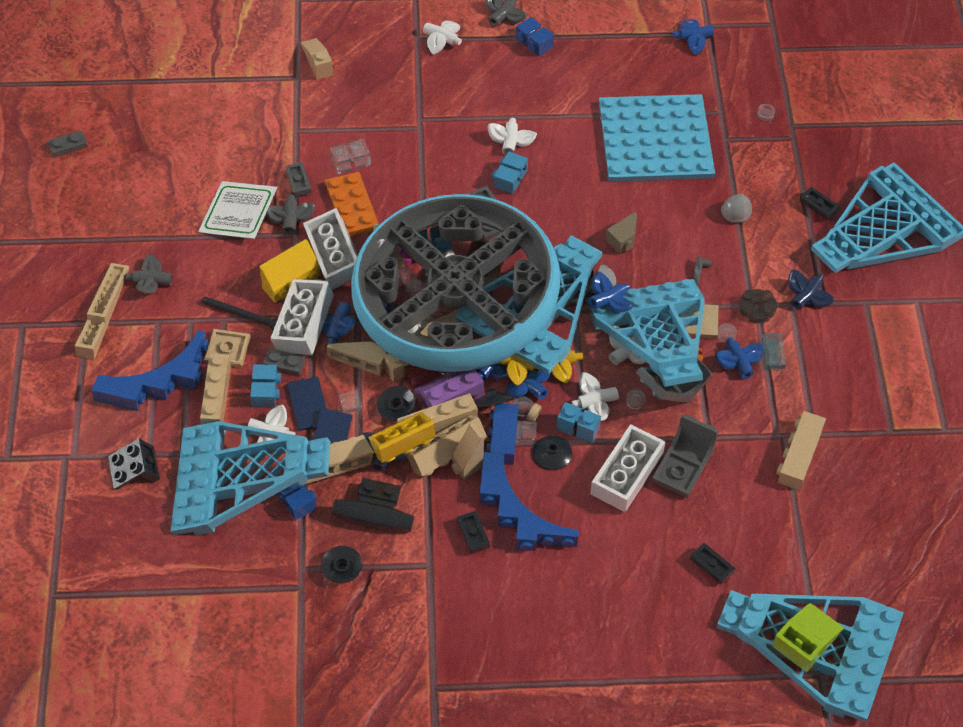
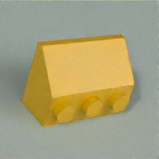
M306 239L259 266L262 289L275 303L286 298L293 279L314 280L321 276L319 262Z
M419 412L368 438L376 457L382 463H387L394 460L395 456L401 453L411 452L418 445L428 444L436 435L433 420L423 412Z

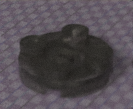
M746 290L739 303L741 315L743 317L745 315L749 318L748 321L757 324L768 322L770 318L774 317L777 310V301L769 290ZM755 304H760V305H761V308L758 309L757 306H753V305H755Z

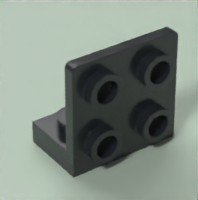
M140 438L108 456L113 488L116 490L140 476L153 483L160 479L154 446Z

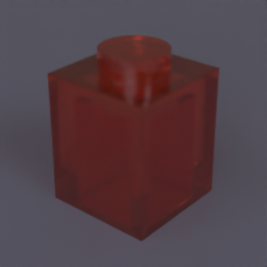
M411 364L404 366V378L413 391L415 388L433 380L435 370H428Z

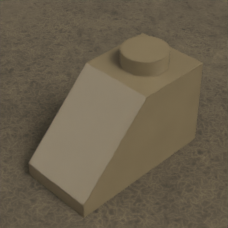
M635 212L607 229L606 242L619 254L629 251L634 246L637 220Z

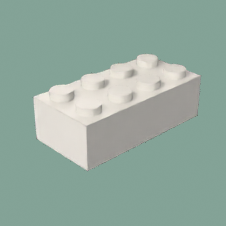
M337 208L303 223L323 275L331 289L333 290L352 281L353 268L358 255Z
M293 279L271 336V341L276 350L291 354L313 355L334 297L328 281Z
M630 424L593 479L590 494L626 512L662 457L665 441Z

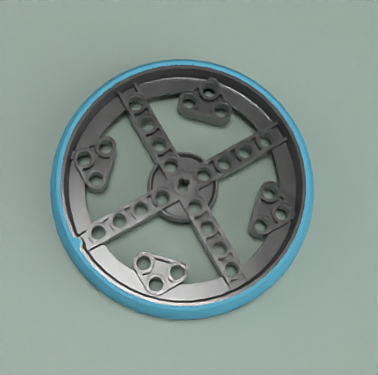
M469 194L442 195L421 200L404 207L388 217L370 234L363 244L353 268L351 281L352 300L358 319L365 331L383 350L393 357L428 370L443 372L469 371L484 368L511 357L538 336L550 319L557 303L560 290V268L555 250L546 234L535 221L517 208L484 196ZM439 225L440 237L445 241H478L483 236L482 225L494 228L501 233L468 257L461 255L445 257L418 232ZM399 246L429 273L428 286L388 314L382 302L392 303L396 300L399 284L397 260L389 256ZM522 248L528 260L519 259L515 263L513 293L514 301L518 305L525 306L514 317L482 288L484 275ZM443 305L449 307L466 305L495 332L473 340L472 327L469 324L442 322L432 323L428 326L429 340L415 336L408 331Z

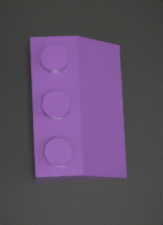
M475 369L448 372L414 388V391L425 408H429L469 393L474 400L483 395L484 382Z

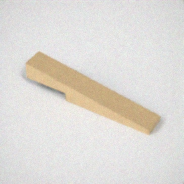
M115 263L110 264L87 312V321L75 344L76 357L95 360L126 280V274L129 272V266Z

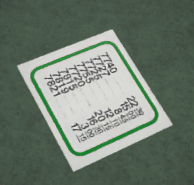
M222 181L198 232L255 239L277 187Z

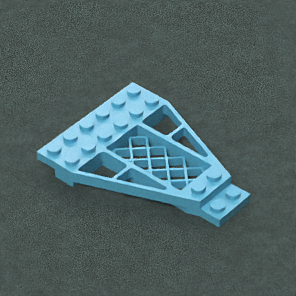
M892 163L887 167L880 166L869 173L867 179L833 229L829 231L826 237L814 243L811 250L834 273H837L845 267L853 269L940 252L963 238V225L897 164ZM868 186H871L883 197V199L870 207L860 199ZM855 205L862 210L844 222ZM892 206L895 210L887 209V207ZM875 214L884 215V219H883V218H876V217H874V215H875ZM887 215H888V216H895V217H897V219H896V220L887 219ZM900 217L905 218L908 222L900 221ZM860 223H870V227L861 226ZM873 223L881 224L883 228H875ZM886 225L896 226V230L886 229ZM847 231H857V235L847 234ZM860 232L870 233V237L860 236ZM914 232H920L933 245L913 249L904 239ZM873 233L881 234L883 238H875ZM859 242L869 243V247L859 246ZM893 245H899L904 250L879 255Z
M572 235L564 245L560 243L553 247L560 268L561 285L559 292L563 291V296L558 297L550 319L538 336L515 354L548 374L551 373L557 364L560 365L571 352V345L592 268L602 257V251ZM514 270L483 286L482 289L489 293L503 284L513 289L512 279H514ZM573 278L574 283L564 285L563 280ZM581 288L575 313L572 314L564 308ZM513 295L502 306L516 317L518 313L515 310L523 309L525 305H518L514 301ZM466 305L454 316L458 323L469 324L472 327V331L482 337L495 332ZM558 315L572 321L567 340L547 330Z
M694 279L629 289L623 297L631 302L632 309L620 313L613 312L608 305L593 309L589 304V297H586V305L591 313V321L595 329H602L649 363L652 371L659 375L665 387L703 380V373L697 363L705 298ZM699 312V315L681 318L678 316ZM626 324H629V326H630V327L621 328V329H616V328L613 327L614 325H615V326H621V325H626ZM697 325L695 339H691L685 327ZM635 336L638 344H636L628 337Z
M221 421L183 428L171 532L174 535L193 532L196 536L215 532V527L287 487L301 485L310 479L328 476L330 440L326 437L308 441L304 436ZM225 430L242 433L241 444L238 447L223 450ZM249 435L274 439L248 445ZM286 452V456L279 462L277 459ZM267 455L269 457L268 460L261 466L259 464L260 461ZM248 459L251 460V462L244 469L241 468V466ZM231 462L233 465H232L231 468L225 473L223 470H224V469L228 466V464ZM274 462L278 464L271 472L267 471ZM258 466L259 469L251 476L249 473ZM238 469L241 470L239 475L233 480L231 478ZM284 469V474L277 476ZM264 473L268 474L264 479L258 480ZM246 476L250 478L246 483H241ZM228 480L232 481L228 486L222 487ZM255 494L243 501L244 495ZM235 497V505L216 516L218 500Z
M731 590L716 628L734 634L744 643L752 645L824 707V711L842 718L847 715L866 723L904 612L864 597L751 594V597ZM788 603L824 604V613H826L829 604L857 605L860 607L852 627L840 624L844 629L837 637H839L842 645L834 648L831 643L828 647L829 650H826L811 667L813 670L834 677L828 697H824L802 678L803 669H801L800 674H797L777 656L785 659L788 658L772 647L774 640H768L764 636L765 633L770 631L776 636L778 633L777 629L783 627L790 620H787L785 615L794 617L802 610ZM779 614L783 622L774 624L770 617ZM766 619L767 623L769 624V627L762 629L763 623ZM844 650L842 659H840L837 652ZM832 654L836 662L830 664L825 661L824 657Z

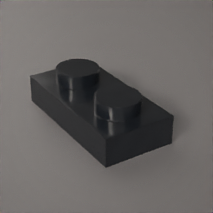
M810 187L802 194L799 200L826 220H829L838 212L840 207L813 187Z
M476 511L457 516V523L471 554L490 548V542Z
M705 543L690 557L691 561L720 585L735 571V568Z

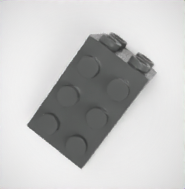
M699 359L697 364L703 373V380L665 387L659 375L653 372L651 368L640 367L636 372L640 377V381L653 390L652 394L657 399L677 402H690L712 376V372Z
M682 415L674 440L656 470L652 482L688 499L714 452L718 430L712 425L696 420L692 416Z

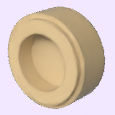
M535 403L528 413L526 420L534 423L542 410V406Z

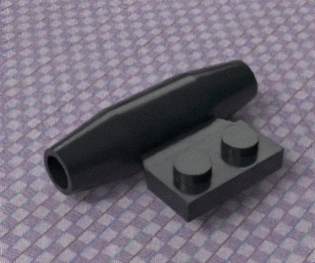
M362 478L358 491V500L335 499L332 507L333 516L353 524L385 531L411 532L414 521L413 515L394 508L398 503L401 486Z

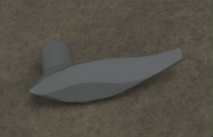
M700 255L696 258L693 273L697 286L700 281L702 266H711V260L702 259Z

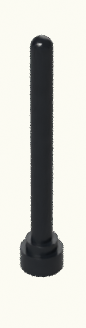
M209 297L202 298V302L206 305L270 326L272 331H274L279 318L270 319Z

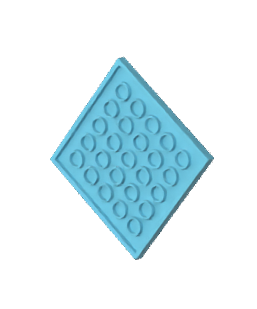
M702 94L599 98L609 182L715 178Z

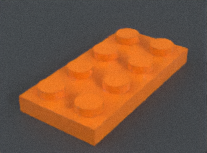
M359 172L325 180V186L333 208H337L350 237L373 231V224L375 223L379 226Z

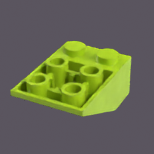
M809 603L776 634L772 647L805 672H808L843 631L844 627Z

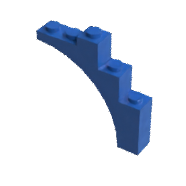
M197 330L194 338L182 353L157 369L132 376L112 377L98 375L91 389L94 401L138 411L141 404H144L146 396L167 400L169 394L173 393L175 385L195 390L198 383H201L203 379L200 364L202 362V353L208 348L205 331Z
M484 452L480 503L488 506L499 505L498 526L517 528L516 549L536 551L537 544L544 546L560 545L566 548L577 547L579 530L547 522L531 512L514 494L507 480L504 468V454Z

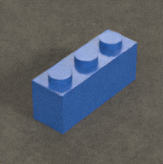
M501 403L495 405L494 410L490 411V422H493V427H489L488 438H491L492 441L487 443V452L504 454V464L514 465L518 404Z

